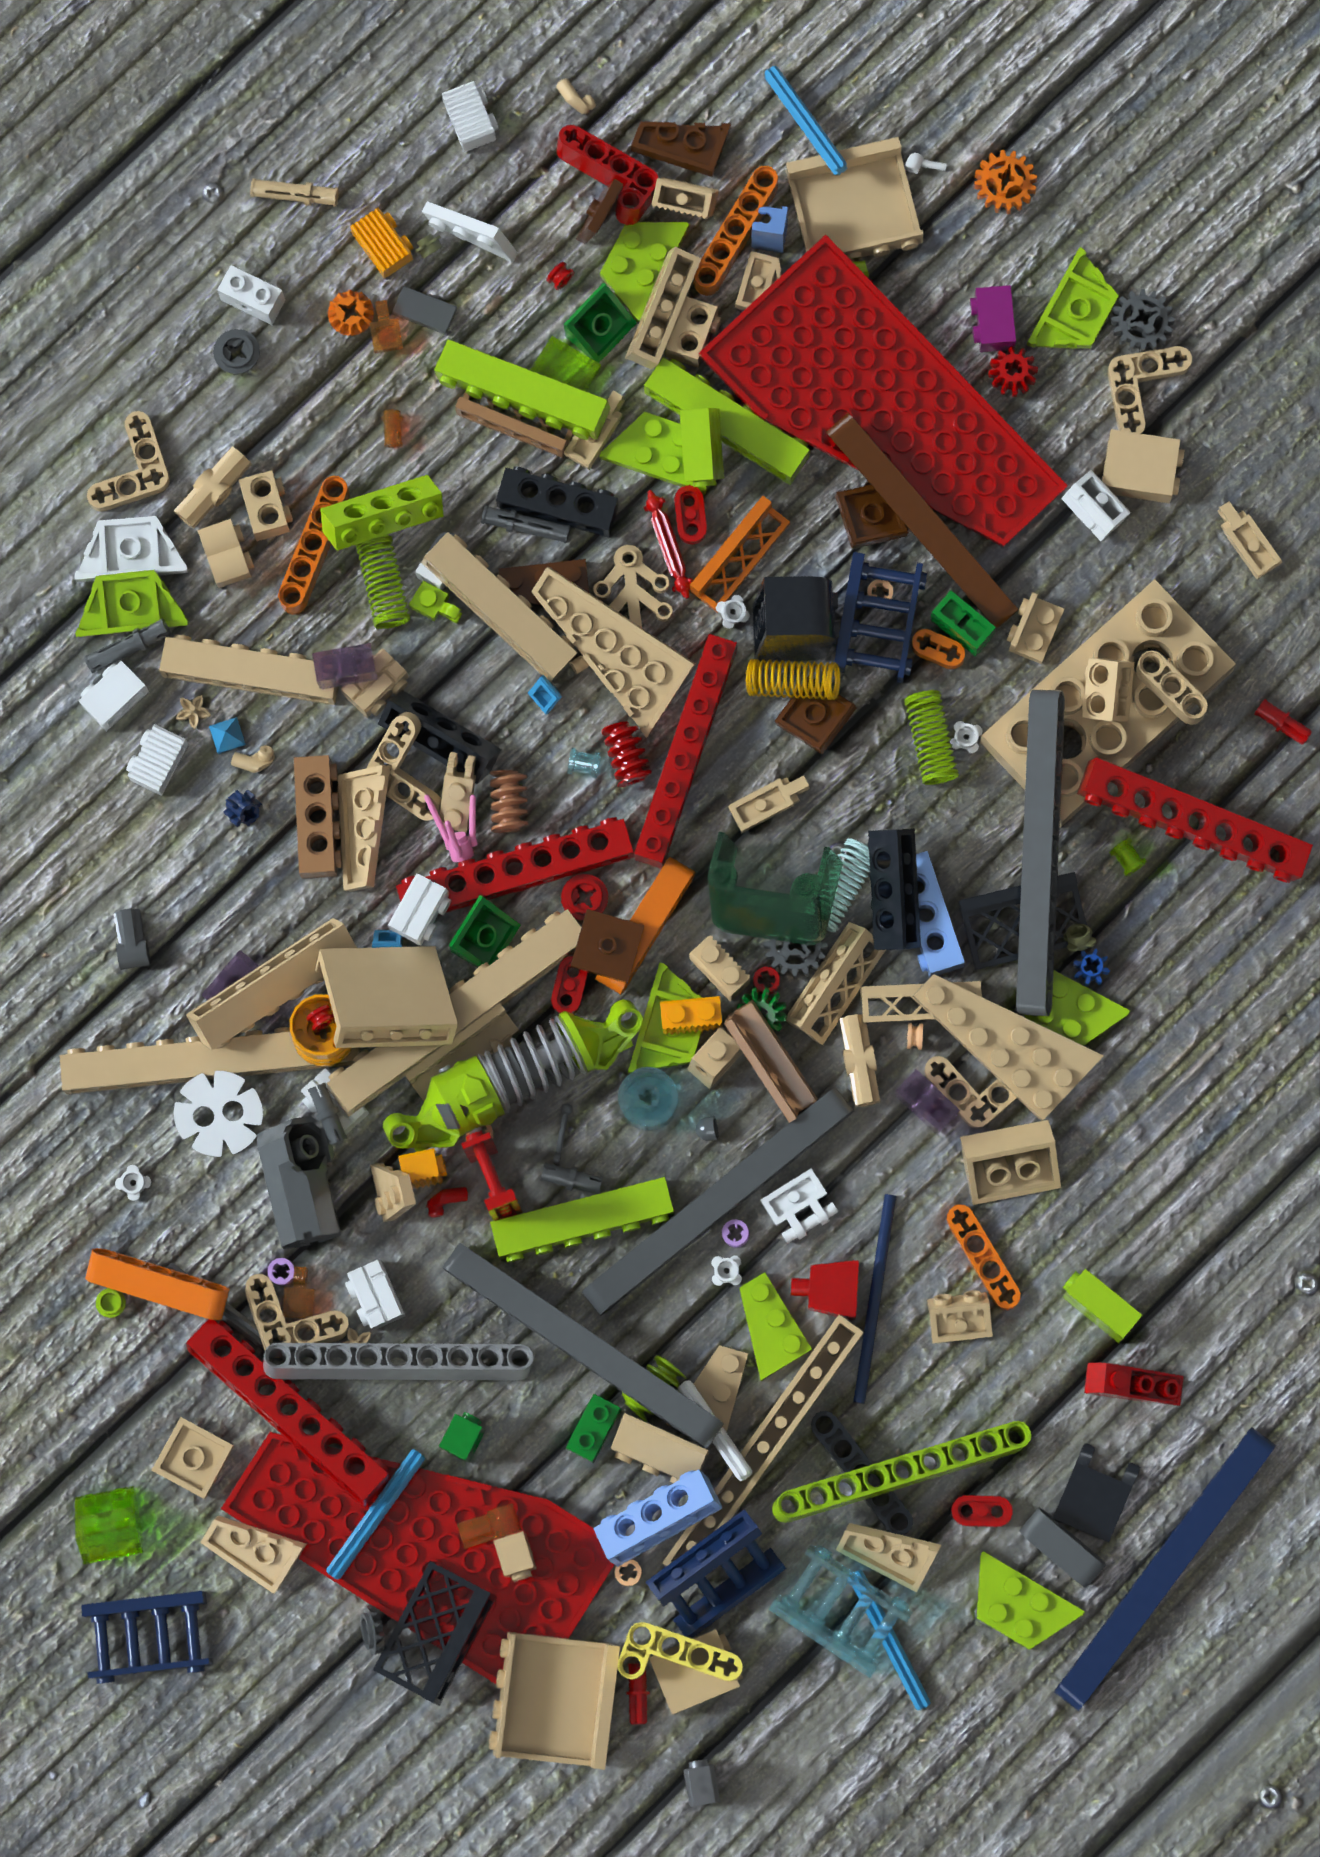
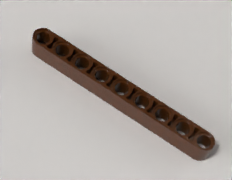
M849 413L844 415L826 431L829 437L988 621L996 627V630L1019 611Z

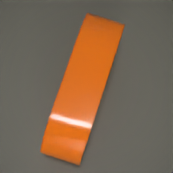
M921 629L914 634L911 646L917 656L947 669H957L964 662L965 649L959 642L928 629ZM925 637L930 638L929 643L937 647V649L926 647L925 650H921L920 643L917 640H923ZM954 648L957 650L956 655L960 658H954L950 662L947 660V654L941 652L940 649L950 652Z

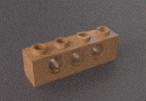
M329 755L294 757L299 874L302 879L337 877V868H342L341 850H336V839L341 838L340 822L335 821L334 810H339L338 792H333V781H338L337 763L332 764ZM314 782L325 784L324 790L319 794L309 792L310 786ZM315 811H324L326 813L324 821L321 823L311 821V816ZM323 839L328 842L327 848L324 851L315 852L312 850L315 841Z

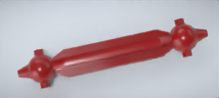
M649 490L646 506L643 508L646 512L650 511L652 513L651 522L669 573L675 579L672 591H677L685 599H688L690 584L694 580L685 576L686 567L668 515L662 510L665 498H660L652 490Z

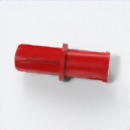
M1266 699L1262 701L1254 714L1274 726L1277 733L1280 730L1301 745L1305 744L1311 736L1312 731L1289 716L1291 714L1289 711L1287 713L1283 712Z
M628 1664L629 1674H636L640 1670L641 1664ZM646 1670L639 1678L629 1679V1691L626 1692V1695H629V1722L632 1725H644L647 1723V1695L650 1694V1691H647Z

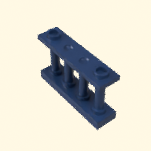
M853 552L834 662H837L839 665L840 673H845L846 665L852 666V663L899 671L897 682L903 683L904 675L910 676L913 658H907L918 591L919 589L925 590L927 573L922 572L923 563L918 562L915 574L869 566V563L864 562L865 554ZM867 578L913 585L911 602L864 595V591H859L861 580L867 581ZM862 606L907 613L906 631L859 623L860 620L854 619L856 608L862 609ZM857 635L904 642L901 659L854 652L855 649L849 648L851 637L857 638Z
M745 1509L646 1581V1584L663 1607L672 1602L680 1613L673 1621L685 1637L691 1639L786 1569L771 1547L763 1552L755 1539L761 1536L762 1532ZM745 1547L754 1560L741 1570H738L731 1557ZM721 1565L729 1578L714 1589L706 1575ZM696 1583L704 1597L692 1606H689L681 1594Z
M206 1591L81 1605L82 1617H91V1623H94L99 1671L87 1672L88 1678H96L97 1684L115 1682L114 1676L179 1668H187V1673L206 1671L205 1665H213L212 1658L201 1659L197 1611L200 1610L199 1605L207 1604ZM181 1607V1612H185L188 1661L171 1662L167 1614H170L169 1608ZM151 1610V1616H155L159 1664L141 1666L137 1618L140 1611ZM121 1614V1619H124L128 1668L111 1669L106 1624V1621H109V1615Z

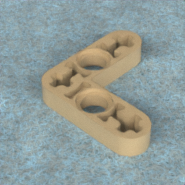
M1176 346L1115 357L1110 362L1108 379L1118 430L1131 432L1130 428H1125L1124 426L1128 423L1127 413L1133 411V423L1139 424L1133 433L1143 434L1145 417L1138 382L1185 374L1192 363V355L1187 348ZM1175 355H1179L1181 359H1186L1182 367H1178L1177 363H1168L1167 370H1163V356L1166 357L1165 362L1173 361ZM1146 359H1153L1157 362L1158 369L1155 372L1148 373L1143 370L1142 362ZM1119 364H1122L1124 369H1129L1125 373L1126 384L1120 385L1121 377L1119 372H1114ZM1121 392H1131L1135 397V401L1131 405H1123L1118 399Z
M132 412L125 420V429L139 469L92 485L88 489L87 500L96 511H108L165 491L169 486L170 477L153 425L148 415L144 412ZM140 419L141 423H146L142 425L146 438L140 439L135 428L131 429V427L135 426V420ZM145 445H151L155 448V455L150 459H143L139 455L140 449ZM156 472L159 476H164L160 478V484L155 485L153 481L144 483L147 488L145 490H142V485L138 479L142 477L144 482L153 479L152 474ZM126 481L136 483V491L131 495L121 493V485ZM112 486H115V491L119 499L115 500L113 494L104 497L105 502L101 504L98 500H93L97 498V492L102 491L104 495L113 493L110 488Z
M404 712L397 716L390 724L367 768L383 765L384 763L389 764L387 765L390 766L386 796L418 818L429 821L433 817L431 812L425 809L426 801L424 796H430L438 814H440L441 797L400 769L421 729L419 718L411 712ZM407 721L409 723V731L402 737L397 736L404 728L402 723ZM388 743H393L399 748L398 757H392L388 754ZM400 782L409 786L411 792L409 797L402 796L399 793L398 784ZM418 793H419L420 796L416 798L418 801H416V802L414 803L412 800H413V799L418 795Z
M935 1056L926 1063L924 1073L927 1080L971 1128L981 1129L987 1126L1017 1099L998 1079L979 1095L944 1057ZM943 1064L945 1066L943 1070L944 1075L949 1079L951 1074H953L956 1078L949 1081L943 1089L940 1085L944 1083V1080L940 1075L935 1077L931 1075L933 1070L931 1065L940 1066ZM959 1084L966 1089L967 1094L963 1100L956 1101L951 1098L949 1090L953 1085ZM997 1087L1005 1088L1009 1094L1008 1100L1004 1103H996L992 1099V1091ZM986 1097L989 1105L997 1110L992 1113L989 1108L983 1114L984 1121L981 1122L979 1119L972 1121L973 1113L971 1109L980 1110L986 1104L981 1100Z
M255 1274L247 1280L245 1287L246 1298L264 1350L273 1342L272 1330L276 1329L278 1340L283 1341L282 1343H332L343 1339L347 1334L348 1318L344 1313L337 1310L286 1324L270 1278L263 1274ZM255 1284H259L261 1288H264L263 1297L265 1301L261 1303L259 1293L253 1291ZM265 1309H270L276 1313L277 1318L272 1322H264L260 1318V1313ZM335 1320L336 1324H341L339 1331H335L333 1327L328 1328L330 1321ZM318 1324H321V1329H324L323 1336H320ZM310 1328L315 1333V1336L309 1341H304L298 1336L300 1329Z

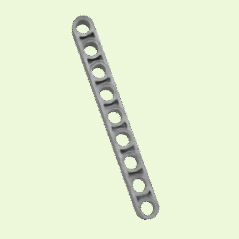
M273 1343L264 1352L263 1369L266 1375L273 1379L523 1380L531 1373L534 1355L529 1347L522 1344ZM273 1357H280L285 1362L281 1365H274L269 1360ZM304 1357H310L314 1359L315 1363L304 1365L300 1360ZM339 1357L344 1359L345 1363L338 1366L334 1365L330 1360ZM369 1357L374 1359L376 1363L367 1366L361 1360ZM397 1357L402 1358L406 1364L397 1366L391 1360ZM424 1358H432L433 1360H435L436 1364L433 1366H426L422 1363L421 1360ZM454 1358H462L463 1360H465L466 1364L463 1366H456L452 1363L451 1360H453ZM485 1358H491L495 1360L497 1364L494 1366H486L485 1364H483L482 1360ZM520 1358L527 1364L521 1367L516 1366L512 1360Z

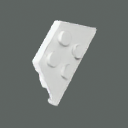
M157 516L98 521L93 531V538L86 547L84 559L79 570H76L74 577L76 582L94 581L95 577L99 575L156 570L159 575L188 573V568Z

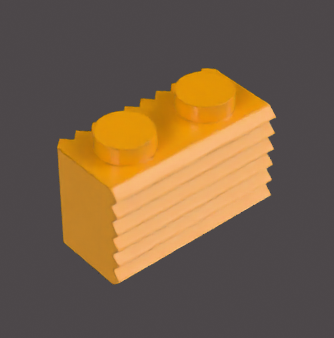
M378 207L355 224H352L350 228L356 241L383 278L386 279L413 260L411 250L414 247L406 235L400 237L394 228L397 227V224L390 213L383 214Z
M720 996L660 1002L662 1029L665 1035L668 1033L673 1035L674 1032L685 1034L686 1031L689 1033L694 1031L696 1033L698 1030L703 1032L704 1029L706 1031L710 1029L714 1031L716 1028L722 1027Z
M434 1148L398 1156L401 1171L409 1174L412 1188L418 1190L419 1187L424 1188L425 1185L428 1187L431 1184L435 1186L437 1183L441 1185L443 1182L442 1176H447L445 1160L442 1154L437 1155Z

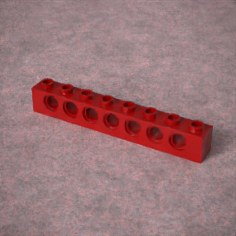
M712 634L708 635L634 852L636 861L662 869L666 862L737 653V642Z
M1097 757L1088 761L1077 792L1078 795L1085 797L1084 801L1090 805L1097 807L1105 805L1112 808L1111 812L1117 816L1128 818L1130 815L1139 819L1138 823L1142 826L1155 829L1157 826L1166 830L1165 834L1172 838L1180 840L1183 837L1192 840V845L1199 849H1214L1219 851V856L1230 861L1239 859L1247 863V868L1257 872L1266 870L1274 874L1273 878L1285 883L1302 878L1313 846L1310 843ZM1109 782L1114 783L1118 788L1116 797L1108 792ZM1136 793L1141 794L1145 799L1143 808L1139 807L1135 802ZM1164 804L1168 805L1172 810L1170 819L1166 818L1162 813V806ZM1191 815L1195 816L1199 821L1197 830L1193 829L1189 824ZM1218 826H1221L1226 832L1224 841L1220 840L1216 835ZM1244 837H1248L1252 841L1253 848L1251 852L1243 846ZM1271 848H1275L1279 852L1278 862L1271 859Z
M611 817L600 821V826L590 829L588 825L580 826L571 830L572 834L563 837L560 834H553L543 838L544 842L532 845V842L522 843L515 846V851L505 854L503 850L487 854V859L475 862V859H468L458 863V867L447 870L446 867L437 868L430 871V876L425 878L443 886L449 891L448 898L451 899V903L445 912L448 913L474 905L479 895L487 900H492L634 858V852L624 819L617 820V817ZM598 837L605 838L608 841L607 847L603 850L594 849L592 847L594 839ZM576 846L580 852L577 857L570 859L563 855L565 848ZM540 854H547L551 857V862L545 867H540L535 864L536 857ZM518 862L523 866V869L518 875H510L506 871L509 864ZM481 872H493L494 879L487 884L481 883L478 880ZM415 876L404 878L401 880L402 884L396 885L400 902ZM455 879H462L466 882L465 888L460 892H454L450 889V884Z
M208 1319L186 1342L188 1352L365 1508L389 1482L388 1467L377 1457L371 1459L364 1452L366 1448L359 1440L354 1437L350 1440L342 1433L343 1427L335 1419L330 1418L327 1420L320 1414L321 1408L312 1399H303L298 1394V1387L289 1379L283 1381L282 1379H273L267 1376L263 1369V1361L261 1362L254 1355L255 1350L243 1339L240 1342L232 1336V1329L225 1322L220 1320L217 1323L215 1320ZM221 1346L231 1348V1352L227 1356L221 1357L215 1354L216 1350ZM248 1365L253 1368V1372L248 1376H241L237 1373L238 1369L241 1366ZM264 1385L275 1387L274 1393L268 1396L262 1395L259 1390ZM292 1404L298 1409L293 1415H285L281 1412L282 1408L285 1405ZM309 1424H316L320 1427V1430L314 1435H308L303 1431ZM333 1443L339 1444L342 1450L338 1454L331 1455L326 1452L328 1445ZM354 1463H360L365 1467L363 1472L357 1475L351 1474L348 1468Z

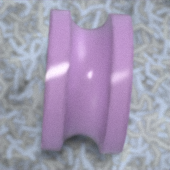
M730 1220L726 1222L722 1229L724 1241L734 1248L745 1245L750 1236L748 1227L741 1220ZM735 1226L738 1229V1226H741L743 1228L741 1240L736 1241L734 1238L731 1241L728 1239L731 1234L729 1231L730 1227Z
M276 1258L269 1264L268 1276L276 1285L285 1286L294 1280L296 1270L293 1263L288 1259ZM277 1265L282 1267L289 1266L290 1270L286 1271L289 1276L286 1279L281 1276L277 1279L275 1278L274 1273H277V1271L274 1269Z

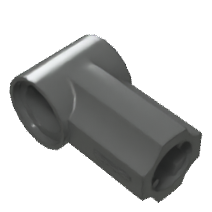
M129 908L114 912L119 943L116 944V951L120 970L150 965L149 947L147 940L144 939L140 909Z

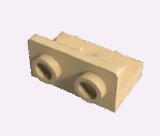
M1032 592L1030 599H1023L1018 614L1022 616L1018 626L1012 625L1007 641L1011 642L1010 652L1042 664L1063 615L1064 608L1037 598L1038 594Z
M971 1290L963 1295L938 1294L934 1298L927 1299L932 1343L993 1337L990 1303L987 1293Z

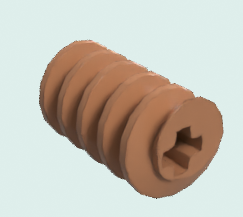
M512 770L491 771L490 775L497 778L490 781V786L496 789L490 793V797L496 800V802L490 805V809L498 812L491 816V821L497 824L491 828V831L502 834L519 832L521 827L528 825L527 821L520 819V816L527 814L528 810L519 807L520 804L528 802L527 798L519 796V793L527 790L526 786L519 784V781L527 779V775Z

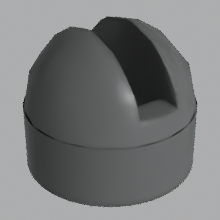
M715 1116L705 1117L697 1123L696 1133L699 1138L705 1141L718 1140L719 1133Z

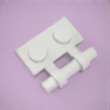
M812 1169L807 1170L760 1200L776 1226L786 1220L791 1228L781 1234L787 1244L796 1238L800 1240L807 1236V1231L819 1224L823 1226L830 1221L829 1218L838 1213L833 1202L823 1208L819 1204L818 1200L826 1196L827 1192ZM810 1206L814 1214L799 1222L795 1215Z

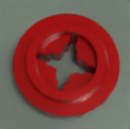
M590 874L576 875L569 879L562 889V906L564 910H569L575 920L584 921L587 909L603 913L608 903L607 888L596 876ZM577 888L585 894L595 891L590 897L591 908L584 902L574 905L580 899Z

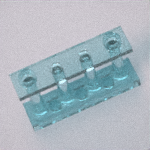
M811 1544L805 1555L812 1560L790 1594L784 1597L778 1594L768 1610L871 1678L880 1664L876 1660L877 1656L875 1653L898 1618L907 1623L913 1612L909 1610V1604L901 1598L894 1596L892 1599L832 1558L833 1553L821 1545L815 1547ZM823 1566L838 1577L815 1612L808 1614L799 1608V1601ZM850 1584L863 1594L841 1628L833 1631L824 1625L826 1623L824 1619L846 1585ZM874 1600L887 1609L888 1613L866 1646H861L859 1649L850 1642V1635Z

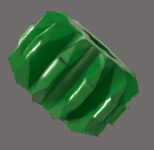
M757 987L752 989V996L745 993L742 996L744 1003H739L737 1009L753 1000L760 1011L762 1008L768 1011L765 1019L773 1030L779 1032L782 1029L780 1022L787 1019V1014L781 1012L786 1009V1003H777L780 994L777 992L772 997L769 996L770 988L765 987L763 994H760Z

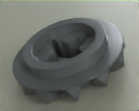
M232 329L226 331L217 339L213 354L216 364L224 372L237 376L240 373H248L254 365H257L260 349L256 338L251 333L242 329ZM239 346H243L242 353L246 358L237 356L231 360L233 355L229 348L237 350Z
M365 1606L360 1618L364 1645L367 1650H370L372 1655L380 1654L385 1644L381 1615L375 1606Z

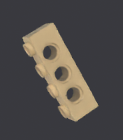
M674 247L667 253L625 356L626 359L649 369L659 365L701 258L677 247Z

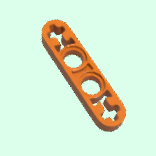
M958 1204L953 1206L947 1214L948 1227L996 1306L1002 1310L1013 1309L1020 1300L1021 1293L972 1210L966 1205ZM954 1212L966 1213L968 1215L965 1219L968 1228L975 1225L977 1230L970 1231L964 1238H961L959 1233L964 1232V1229L960 1223L954 1224L952 1222L955 1218ZM979 1236L983 1239L984 1248L981 1252L974 1253L968 1249L967 1241L970 1237ZM987 1262L996 1263L1000 1268L999 1275L993 1279L987 1278L982 1271L984 1264ZM1004 1276L1008 1280V1282H1003L1002 1284L1005 1290H1013L1015 1293L1012 1296L1013 1302L1011 1304L1007 1301L1001 1302L999 1300L1002 1292L998 1286L994 1290L990 1286L991 1284L998 1283Z

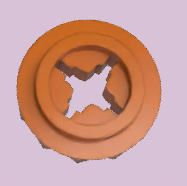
M349 289L347 292L338 293L330 301L327 314L331 326L337 332L347 336H355L363 333L370 327L374 318V309L370 299L362 292H355ZM355 304V311L359 316L351 315L346 320V313L342 308L350 309Z

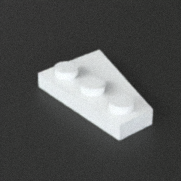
M427 202L422 210L429 220L428 224L432 228L441 232L445 230L462 240H466L512 263L514 262L518 252L498 227Z

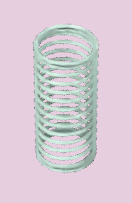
M848 838L845 841V848L841 849L842 854L837 855L838 859L834 860L835 865L831 866L832 871L827 872L828 877H824L825 882L821 883L822 888H817L818 894H814L815 899L810 901L812 905H807V909L803 912L805 917L807 915L810 916L811 922H819L821 928L833 933L838 930V925L831 920L842 923L841 919L834 914L844 918L845 914L840 910L848 912V908L843 904L852 906L851 902L844 897L855 900V897L850 893L858 895V891L853 887L862 889L861 885L856 881L865 883L862 877H869L863 871L870 872V867L866 865H870L868 846L852 838ZM844 851L850 852V853H851L853 856H855L857 859H855V858H853V857H851V856L846 855V854L844 853ZM840 856L846 857L850 862H852L856 866L842 860ZM837 862L843 863L850 870L839 866ZM834 868L840 869L843 873H845V874L848 875L849 877H847V876H845V875H843V874H841V873L836 872V871L834 870ZM830 873L837 875L846 883L832 877ZM827 879L833 880L836 884H838V885H839L840 887H842L843 889H841V888H839V887H837V886H835V885L829 883V882L827 881ZM824 885L830 886L833 890H835V891L838 892L839 894H837V893H835V892H833V891H830V890L826 889V888L824 887ZM821 891L827 892L830 896H832V897L835 898L836 900H834V899H832V898H830V897H828V896L823 895V894L821 893ZM817 896L824 898L826 901H828V902H829L830 904H832L833 906H831V905H829V904H827V903H825V902H823V901H820V900L817 898ZM814 902L820 903L823 907H825L832 913L816 906ZM810 907L817 909L823 915L811 910Z

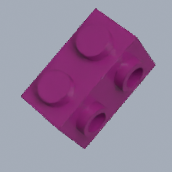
M1011 285L976 288L975 297L970 298L971 316L976 315L977 326H973L974 344L979 343L980 353L1009 350L1011 346L1015 349L1016 333Z

